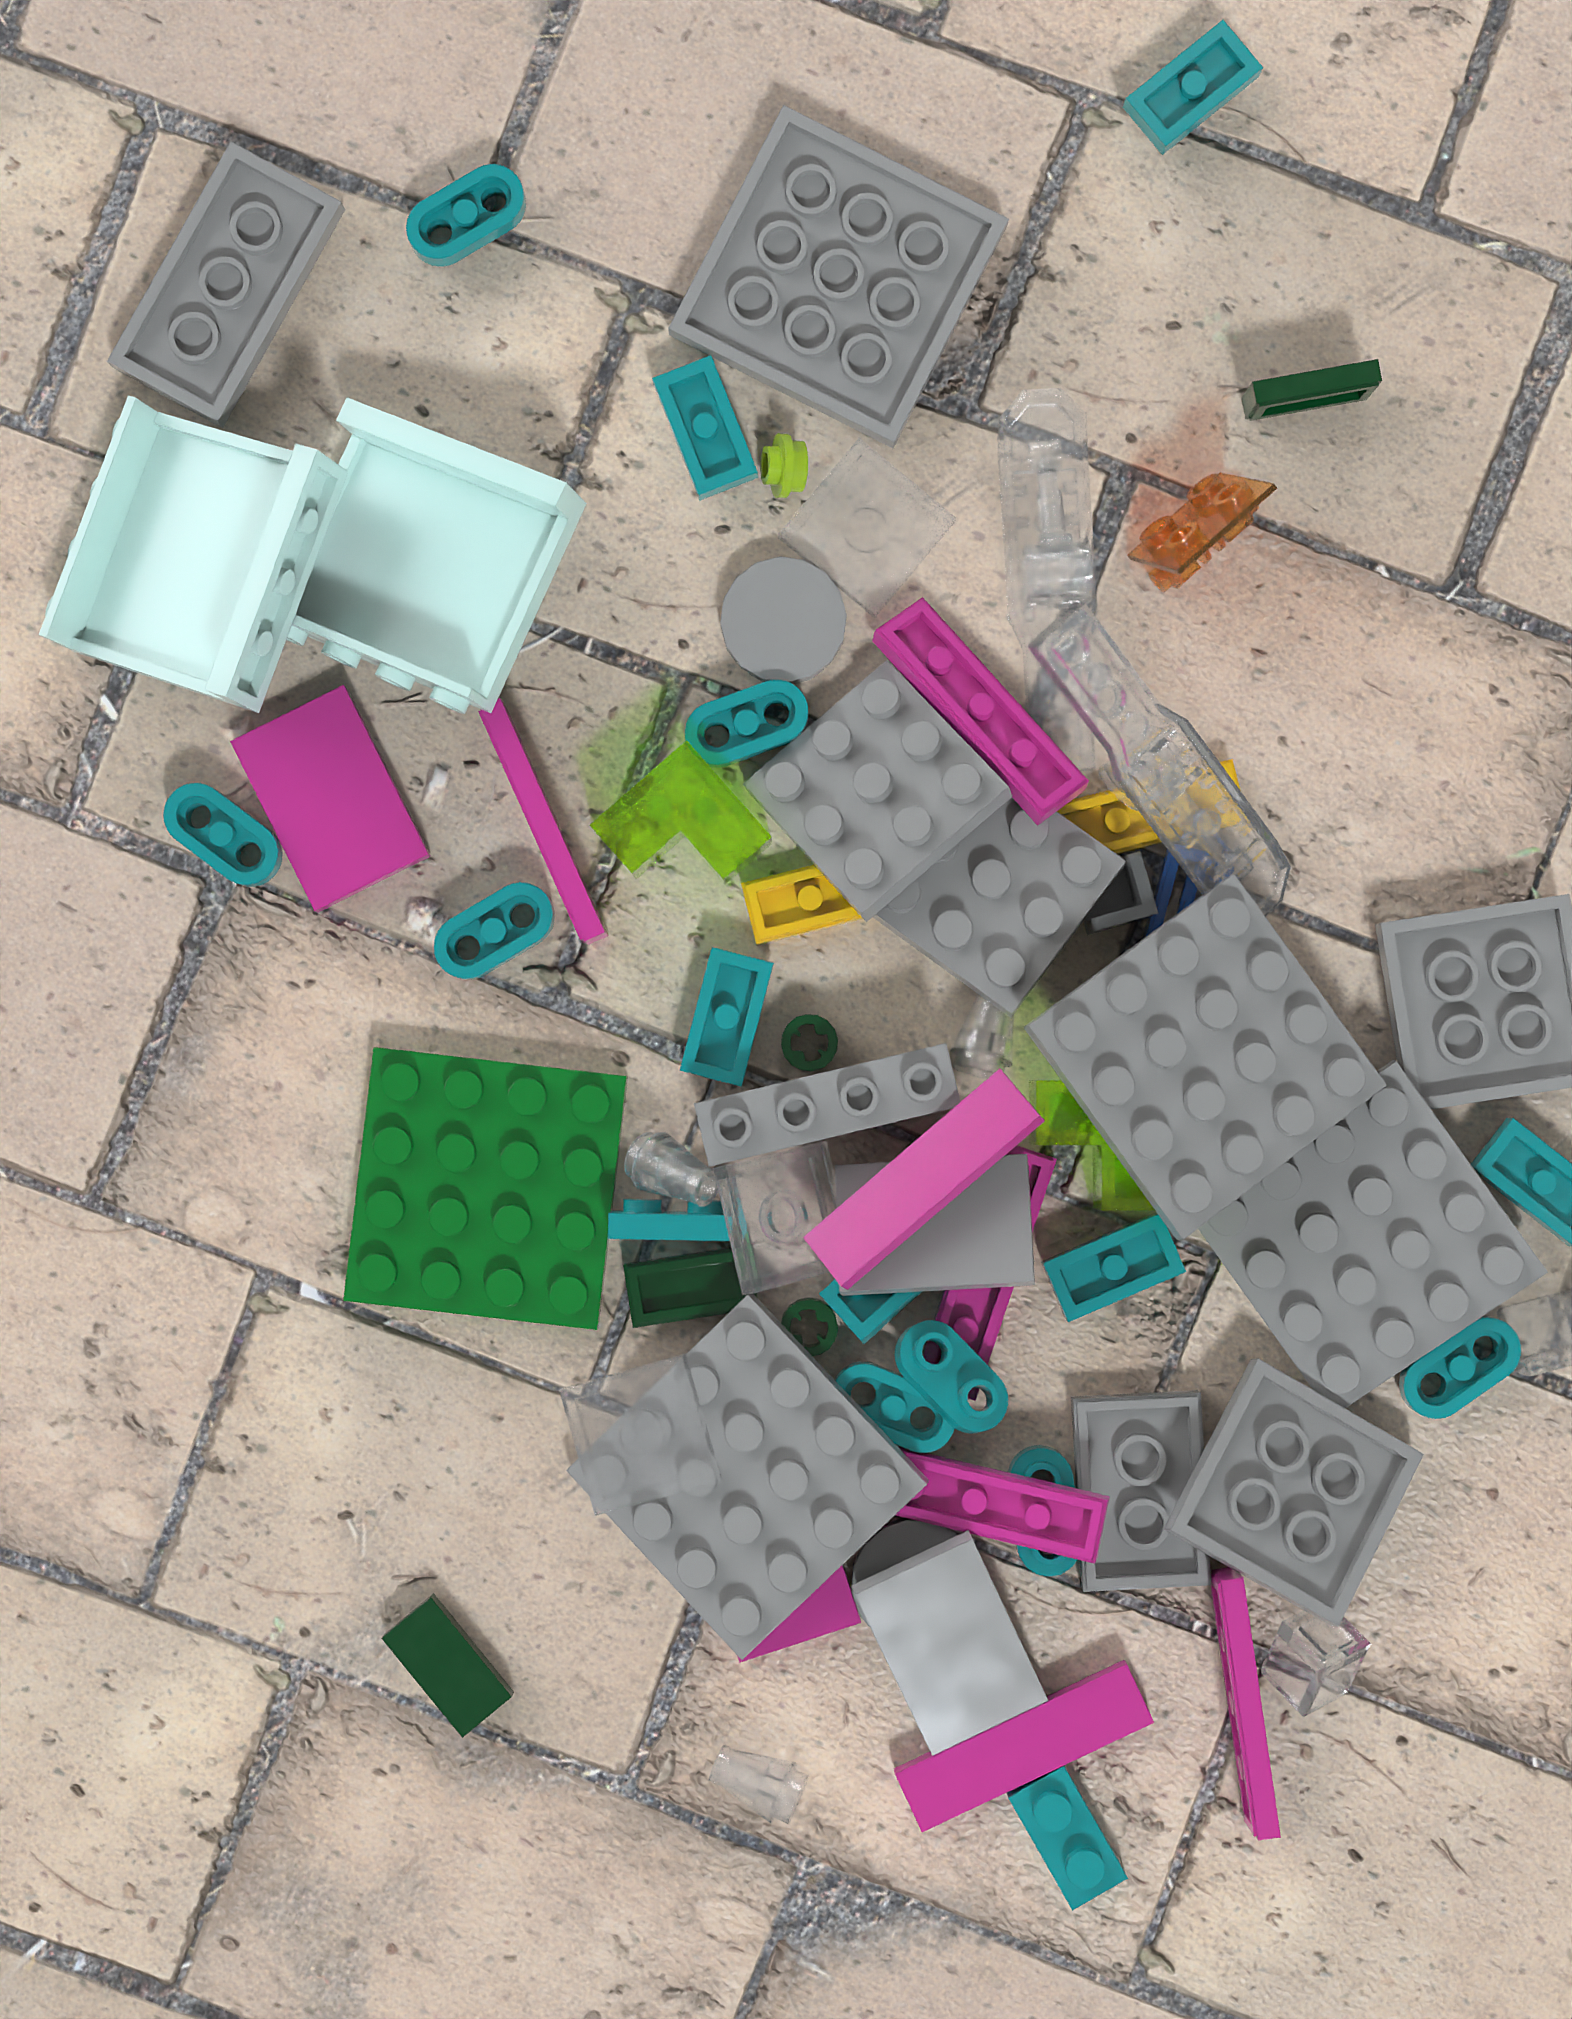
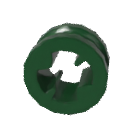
M805 1014L796 1017L787 1024L782 1033L781 1048L784 1057L792 1066L799 1070L815 1071L822 1069L833 1060L837 1052L838 1038L835 1028L828 1020L819 1015ZM807 1024L814 1025L816 1035H826L828 1039L826 1052L819 1049L818 1053L822 1057L812 1062L805 1061L803 1051H792L791 1048L792 1035L800 1037L801 1033L797 1029Z
M806 1297L796 1300L787 1307L781 1320V1324L812 1357L821 1355L829 1350L836 1340L838 1331L836 1315L831 1307L820 1299ZM807 1309L815 1310L818 1321L828 1323L825 1336L817 1333L816 1336L819 1342L810 1345L803 1344L801 1333L791 1332L790 1328L792 1319L795 1317L799 1321L802 1320L799 1312Z

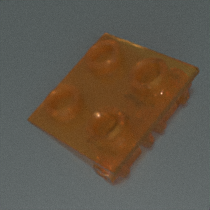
M1221 472L1208 475L1198 481L1188 491L1186 496L1188 501L1173 515L1163 516L1151 523L1141 533L1139 537L1141 543L1127 556L1132 561L1155 567L1148 573V576L1160 591L1166 592L1171 586L1179 589L1202 568L1197 560L1207 564L1212 559L1209 552L1211 547L1217 551L1223 550L1226 547L1225 541L1231 542L1254 522L1252 514L1259 509V504L1270 496L1277 487L1274 483Z

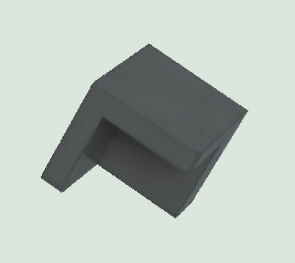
M1141 852L1132 853L1123 858L1126 861L1124 868L1083 921L1087 935L1144 920L1158 914Z

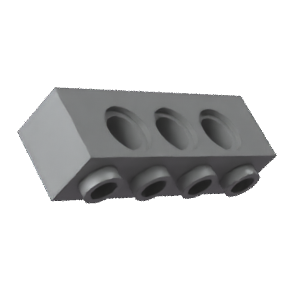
M944 1043L694 1103L710 1167L951 1109L961 1101L947 1044Z

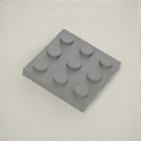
M887 660L743 783L748 793L866 922L1013 796L1009 786Z
M1011 797L875 914L873 918L1011 1018L1124 868L1126 861L1058 812H1055L1037 826Z
M1570 894L1375 924L1397 1063L1430 1109L1572 1088V905Z
M1259 1358L1251 1359L1164 1530L1325 1623L1339 1627L1424 1454Z

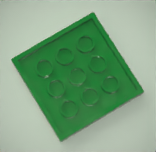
M373 1047L343 1301L597 1330L600 1321L609 1244L608 1213L613 1210L628 1076Z

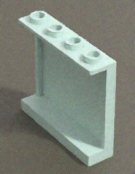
M128 395L121 416L114 425L112 440L98 477L92 484L90 499L78 531L69 545L68 557L54 595L47 604L45 619L39 635L76 653L259 713L348 471L317 449L295 444L292 451L157 412L136 397Z
M346 398L336 421L352 434L338 464L348 471V475L286 640L300 646H304L307 637L322 642L324 646L321 653L355 669L360 659L378 666L375 676L407 691L411 690L414 682L433 689L429 696L431 700L458 713L465 714L469 705L492 713L587 503L564 481L353 399Z

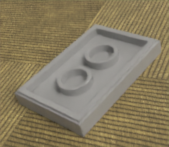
M1013 1154L1002 1157L851 1288L847 1290L839 1285L840 1294L847 1296L1035 1285L1028 1155ZM890 1162L835 1165L836 1208Z
M1192 1390L1071 1397L1076 1488L1110 1496L1098 1559L1095 1564L1080 1560L1081 1588L1083 1592L1211 1585L1210 1556L1164 1530L1204 1451L1201 1392Z
M969 1530L852 1585L854 1595L932 1756L1048 1701Z

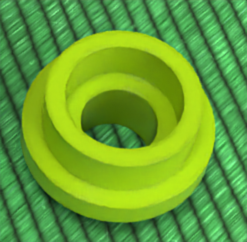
M776 434L772 446H764L761 454V480L764 485L771 486V491L775 498H787L790 492H802L807 482V446L804 441L792 440L789 434Z

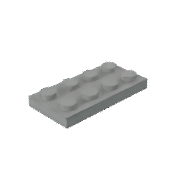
M230 141L107 362L119 372L223 428L345 211L342 202Z

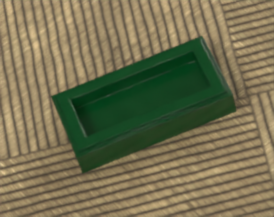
M1374 359L1252 381L1242 396L1245 419L1253 421L1367 400L1382 382L1379 361Z
M750 1244L625 1263L623 1265L633 1328L728 1314L749 1293L752 1292L758 1298Z
M434 1593L388 1630L381 1638L462 1738L514 1694L511 1687Z

